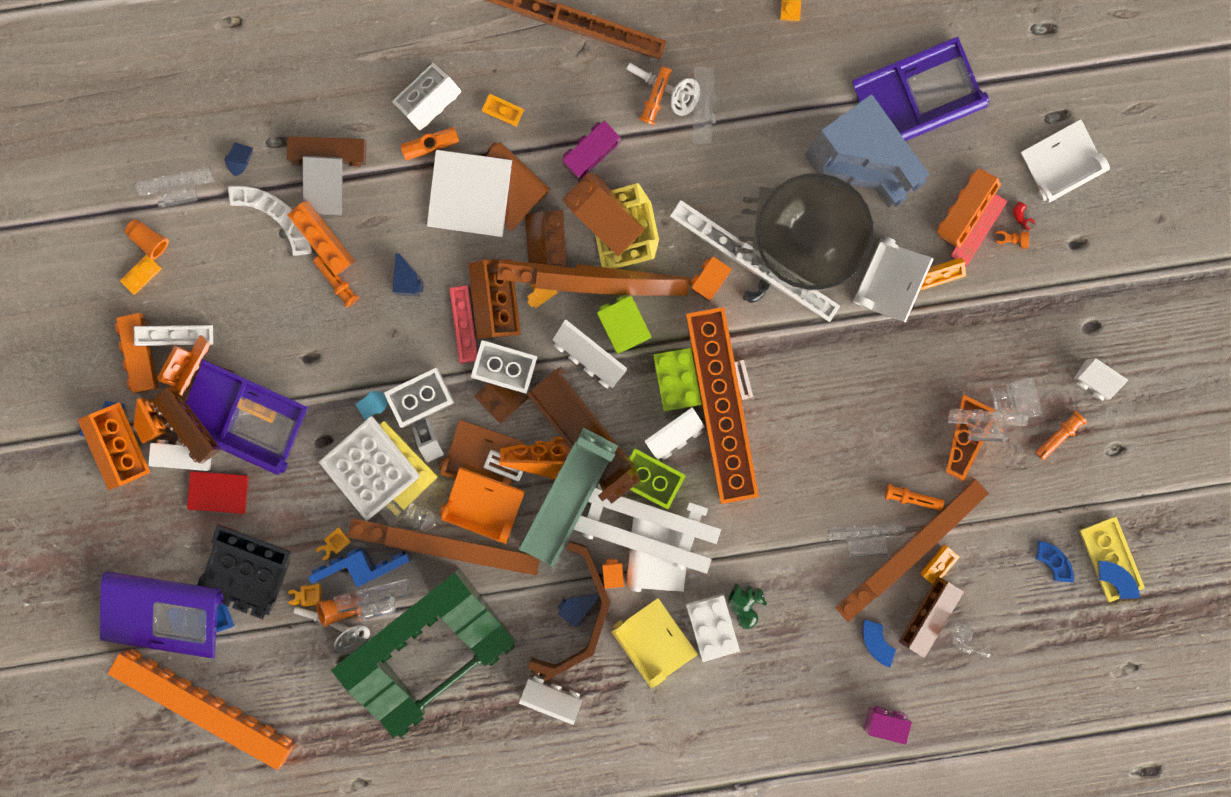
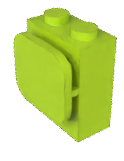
M627 295L617 298V303L611 306L607 303L599 307L600 311L597 312L617 355L652 338L632 296L627 297Z

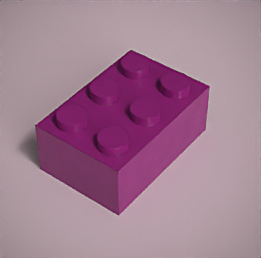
M605 120L602 123L597 122L591 128L592 132L588 136H582L577 141L578 145L573 150L570 148L563 154V166L578 182L620 144V136Z

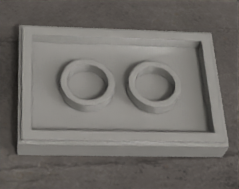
M303 156V202L308 201L318 214L342 215V158Z

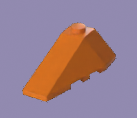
M555 437L553 441L542 442V440L535 441L534 445L529 446L521 444L501 448L499 463L501 466L556 479L571 448L562 437Z

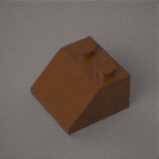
M487 383L474 395L500 424L506 421L529 398L525 393L492 383Z

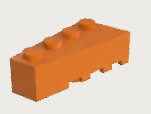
M964 394L962 395L947 461L946 474L962 482L965 480L999 411Z

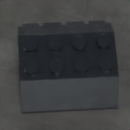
M217 524L211 541L214 544L204 574L199 577L197 585L219 588L220 593H223L222 605L229 607L232 601L234 602L233 609L247 614L249 608H251L250 615L263 620L265 615H270L278 599L290 564L291 551Z

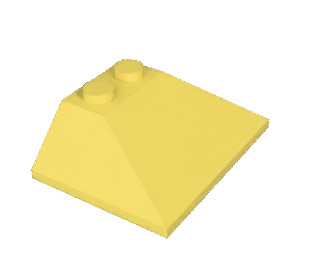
M639 183L611 190L645 230L620 256H617L595 235L601 266L617 269L654 259L659 237L651 201Z

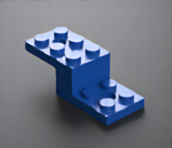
M357 548L347 553V558L345 559L341 556L330 561V566L327 568L323 565L312 570L313 575L308 578L312 584L347 567L356 587H359L413 560L410 552L405 554L403 551L391 557L393 561L388 563L385 560L374 566L366 549L360 550V548Z

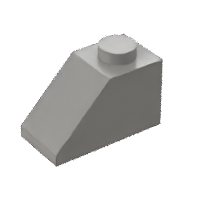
M428 416L411 424L418 448L426 463L444 455L440 441Z

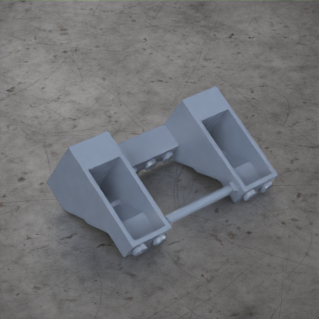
M872 94L822 129L805 154L820 177L847 181L850 185L874 188L888 207L893 204L896 207L908 198L906 194L910 192V189L913 191L919 189L927 182L925 178L930 175Z

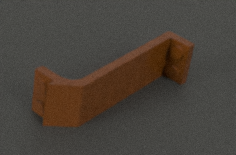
M562 366L555 369L527 393L571 449L583 428L618 445L563 377L566 371ZM619 445L612 462L609 461L598 482L602 488V492L598 497L602 502L608 499L611 504L641 481L633 462Z

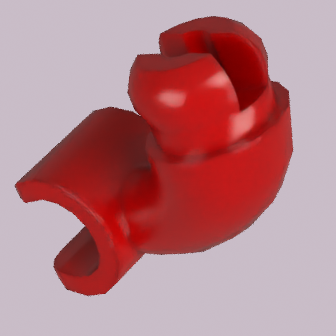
M1018 202L1013 210L1015 219L1022 225L1024 230L1030 231L1032 229L1027 227V222L1035 224V220L1024 218L1026 204Z

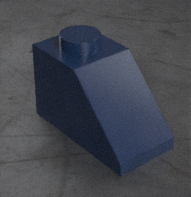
M593 593L572 596L568 600L563 599L557 607L559 609L558 615L574 627H577L597 601L599 595Z

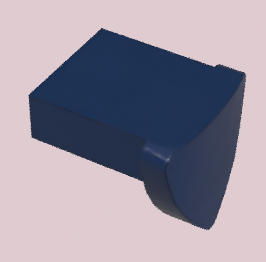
M235 142L229 154L225 156L226 166L234 176L240 175L246 169L248 161L253 154V148Z

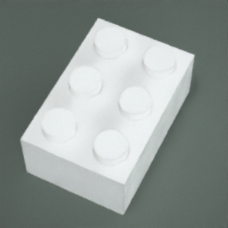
M434 368L384 392L400 428H404L455 403L438 368Z
M723 594L686 604L703 662L740 652Z

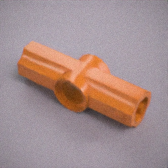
M454 126L433 134H426L421 138L400 144L405 161L428 153H435L436 150L458 144L460 141ZM429 139L435 141V145L432 148L425 147V143Z

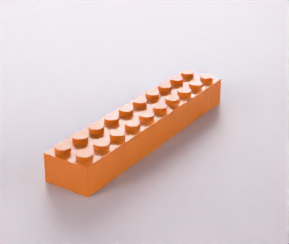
M721 307L688 313L685 316L720 504L758 498V488L725 308Z
M128 649L118 654L108 675L276 770L285 763L295 745L289 736L277 734L273 727L269 725L263 726L258 723L259 720L251 715L247 717L242 714V710L238 707H230L225 704V700L222 698L210 696L206 689L202 687L196 688L191 685L192 682L190 680L175 676V672L169 668L163 669L159 667L158 662L150 658L148 660L141 656L142 653L135 649Z

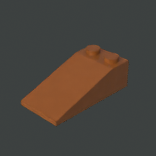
M587 173L562 199L569 209L617 256H620L645 230L597 174Z

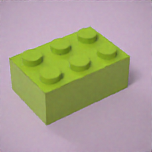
M692 348L654 354L653 359L663 412L702 405Z
M634 448L629 459L633 462L641 481L630 490L669 509L686 475Z

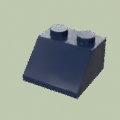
M395 253L392 292L396 295L420 297V292L423 293L424 281H422L421 277L403 256Z

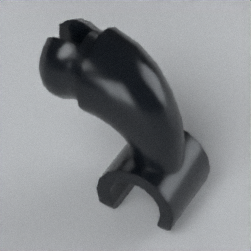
M761 280L758 283L759 290L752 293L745 291L743 300L749 303L759 301L769 289L770 283L764 289L761 287Z

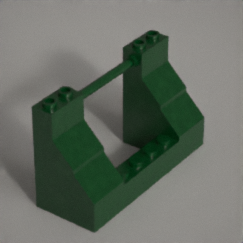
M458 569L331 669V671L346 691L382 723L393 739L396 736L401 738L409 731L407 728L410 725L414 724L416 726L424 720L423 715L426 713L424 709L429 702L476 665H494L500 660L499 655L503 652L508 654L515 648L513 644L516 643V640L461 569ZM437 616H439L471 648L475 655L472 660L421 700H416L386 661L392 657L391 652L395 649L399 652L408 645L406 641L410 637L413 639L417 638L423 633L421 629L426 625L431 627L438 621Z

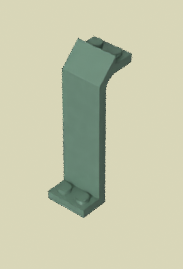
M585 428L582 429L530 529L519 546L520 551H524L554 567L609 461L612 462L618 445Z

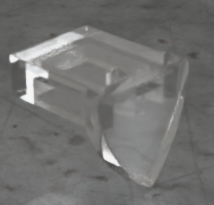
M413 503L410 504L403 519L416 527L418 531H427L437 525L435 516L430 510L423 509Z

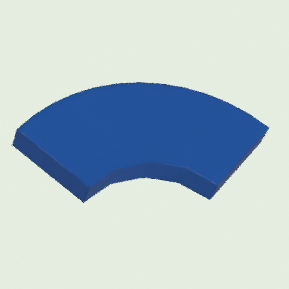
M1037 540L1036 560L1043 561L1049 566L1053 574V580L1074 583L1073 569L1064 553L1050 543Z
M1098 561L1099 580L1112 584L1117 590L1120 599L1140 598L1137 583L1127 570L1112 562Z
M864 619L863 639L868 651L878 662L890 668L896 649L889 646L885 641L882 624Z

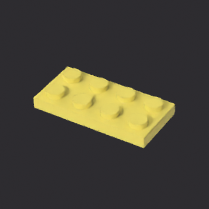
M1116 516L1079 530L1098 579V561H1108L1127 570L1134 578L1139 590L1145 588ZM1099 580L1107 602L1119 599L1118 592L1112 584Z

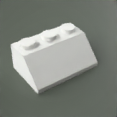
M432 63L392 103L421 131L451 101L455 100L462 91L447 74Z
M481 340L471 378L527 394L537 356Z
M690 408L644 442L657 460L661 458L664 461L672 455L671 450L676 447L678 450L688 444L686 442L688 438L692 436L695 439L702 434L703 431L701 429L705 426L694 409Z
M533 676V678L529 677L519 704L574 725L583 698L579 697L580 693L576 691H564L562 686L556 683L549 685L544 683L543 678Z

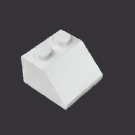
M1096 358L1086 360L1074 377L1079 387L1084 390H1091L1094 392L1093 396L1101 401L1103 399L1110 400L1128 381V379Z

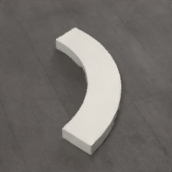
M228 186L231 206H247L261 210L280 224L290 241L293 256L313 254L312 245L287 216L292 211L287 204L276 196L256 188Z

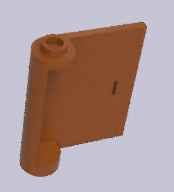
M494 142L487 151L489 153L486 157L512 160L504 225L512 232L551 189L501 142Z
M460 419L448 456L445 460H441L438 470H441V475L456 479L459 468L462 467L511 485V478L483 467L491 449L500 453L501 448L525 444V442ZM492 455V458L500 461L499 457ZM489 463V465L506 471L508 473H511L513 475L515 473V471H512L495 463Z

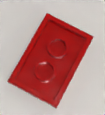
M190 471L187 509L246 514L249 476Z

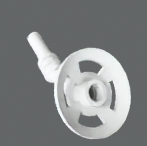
M629 63L628 71L645 80V83L649 82V85L652 84V87H654L657 79L655 74L647 73ZM691 78L683 79L675 88L667 84L664 90L672 95L671 108L675 114L680 116L689 114L697 105L700 96L699 84ZM686 83H690L693 88H690ZM690 95H693L691 102L686 106L685 103L689 101Z
M298 606L295 607V614L314 619V622L318 621L320 623L317 612ZM339 621L330 625L342 632L334 643V648L338 653H348L356 650L367 641L370 635L368 627L364 625L349 628ZM363 630L362 636L359 637V631Z

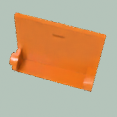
M460 467L449 500L446 505H442L439 515L442 516L441 520L506 544L525 491Z

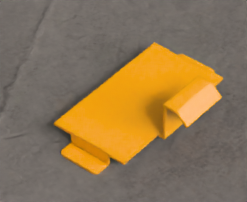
M532 284L530 286L534 292L527 296L529 299L527 302L531 308L533 306L537 308L558 292L557 290L535 288V284Z

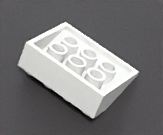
M567 320L563 322L553 338L556 349L561 353L564 350L569 353L570 356L568 358L576 365L579 362L584 365L585 368L583 370L591 377L594 374L599 377L600 380L598 382L605 388L610 386L613 389L627 371L624 365Z

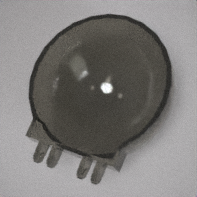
M822 173L803 174L790 178L775 188L760 187L758 198L743 197V202L758 204L757 210L743 209L741 212L743 215L756 216L754 237L739 236L738 240L744 243H754L753 249L738 248L737 253L752 255L751 266L767 267L780 281L794 288L817 291L839 286L859 271L870 253L874 233L869 207L857 190L849 183L835 176Z

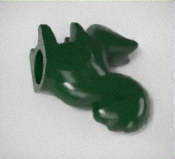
M735 584L728 596V603H730L733 612L738 615V625L743 629L753 628L758 622V614L752 609L754 603L767 605L762 589L756 588L753 591V588L748 586L746 591H742L741 586Z

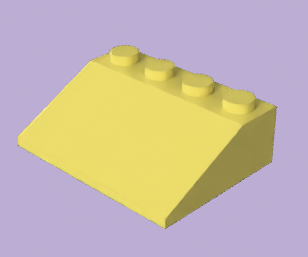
M383 421L380 427L420 475L416 481L387 504L398 516L439 475L387 421Z

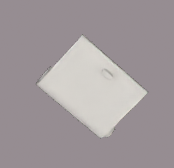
M1078 120L1020 152L1039 189L1038 195L1040 199L1047 203L1110 169L1105 156L1097 152L1082 120Z
M885 237L879 240L853 303L906 322L933 258L901 248L895 244L896 241L894 239Z
M633 517L632 533L679 548L683 533ZM630 548L626 586L630 587V591L641 592V588L684 592L686 567L684 570L673 566V562Z

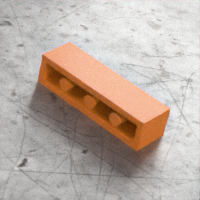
M980 168L971 174L966 188L960 191L957 202L949 208L948 216L940 222L937 229L941 239L958 248H961L1001 185L996 176Z
M308 201L300 203L287 214L335 275L342 273L356 261Z
M136 313L116 318L115 329L121 338L119 348L125 357L123 367L129 376V379H127L128 389L136 394L159 389L151 347L134 346V326H146L144 314Z

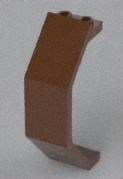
M569 541L566 550L581 554L585 558L602 603L586 648L557 664L531 657L528 669L537 676L545 674L544 682L594 655L611 603L588 546Z

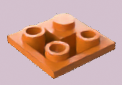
M140 398L136 402L133 427L141 442L149 443L166 434L165 428H167V425L162 417L159 418L154 409L155 404L150 399Z

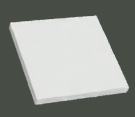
M436 150L427 226L503 237L512 160Z
M372 416L319 461L320 465L365 521L370 520L420 477L418 472Z

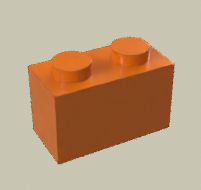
M714 256L711 260L708 258L701 266L704 270L700 276L696 274L690 282L693 285L691 290L709 302L732 270Z
M617 558L606 559V563L602 564L605 589L624 587L622 561H618Z

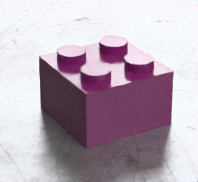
M875 705L874 708H868L863 730L869 736L906 745L912 721L907 718V715H904V712L893 710V713H891L886 708Z

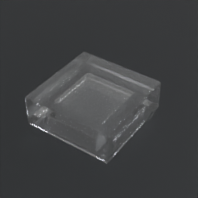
M392 500L380 512L391 526H395L407 514L395 500Z

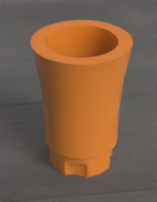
M137 219L130 221L124 230L129 239L138 245L151 260L158 258L169 243V239L158 234Z
M356 595L317 601L316 603L317 614L324 628L361 612L360 602Z

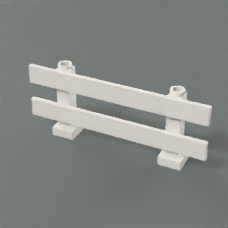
M598 483L597 488L594 489L588 501L592 503L588 516H580L573 530L583 532L582 536L593 539L595 536L673 562V566L684 570L685 567L707 574L712 559L690 552L695 537L717 544L721 529L700 522L701 516H706L708 508L689 502L687 510L691 512L689 518H685L622 496L612 504L608 499L602 502L598 497L602 492V488ZM603 507L683 533L679 548L599 522Z

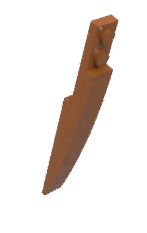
M484 0L513 10L514 13L657 59H661L666 40L560 3L555 4L547 0Z
M499 259L497 280L535 284V288L568 292L641 296H688L691 277L576 264V268Z
M975 479L834 608L847 622L852 620L870 602L879 597L920 560L989 493Z
M351 518L348 532L349 538L531 575H537L540 562L539 559L522 552Z

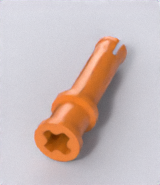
M663 66L660 67L661 69L649 100L644 102L645 108L643 113L638 118L651 125L655 124V116L661 108L659 103L672 72L671 69Z
M320 255L312 261L332 285L334 294L342 299L346 308L353 305L359 299V296L355 295L349 288L348 282H343L338 275H335Z
M1074 411L1073 415L1066 422L1061 423V428L1035 453L1044 461L1068 436H1074L1075 431L1082 424L1085 425L1087 421L1081 414Z
M888 483L885 490V500L900 501V504L908 502L942 511L944 506V499L910 492L906 487L902 489Z

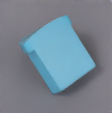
M372 391L355 405L364 420H367L369 417L383 412L388 401L384 393Z

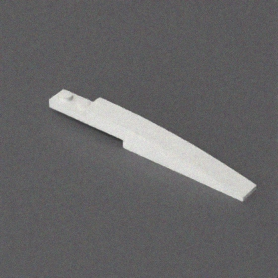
M680 200L669 216L699 236L700 239L828 322L831 321L839 309L840 305L749 244L742 242Z

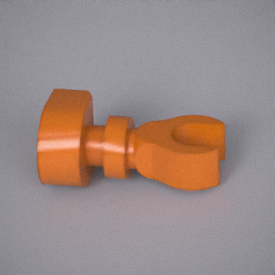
M998 231L996 233L1002 234L1005 237L1003 241H995L997 244L1002 245L1007 242L1017 244L1018 242L1021 249H1028L1029 232L1021 231L1020 235H1017V233H1013V235L1008 234L1005 231Z

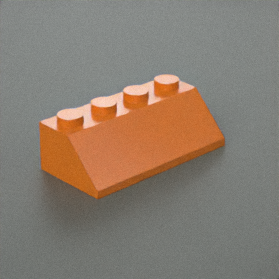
M120 402L77 419L108 490L122 486L150 473Z

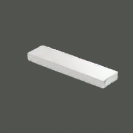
M213 325L134 326V346L195 345L199 335L204 336L210 345H213Z

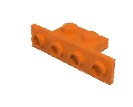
M199 335L191 351L174 346L157 377L159 382L176 388L182 396L186 387L189 386L195 371L198 370L203 356L208 352L210 343L205 337Z

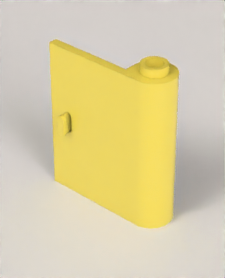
M659 598L624 622L619 620L612 625L613 630L611 633L650 688L660 684L668 675L698 655Z

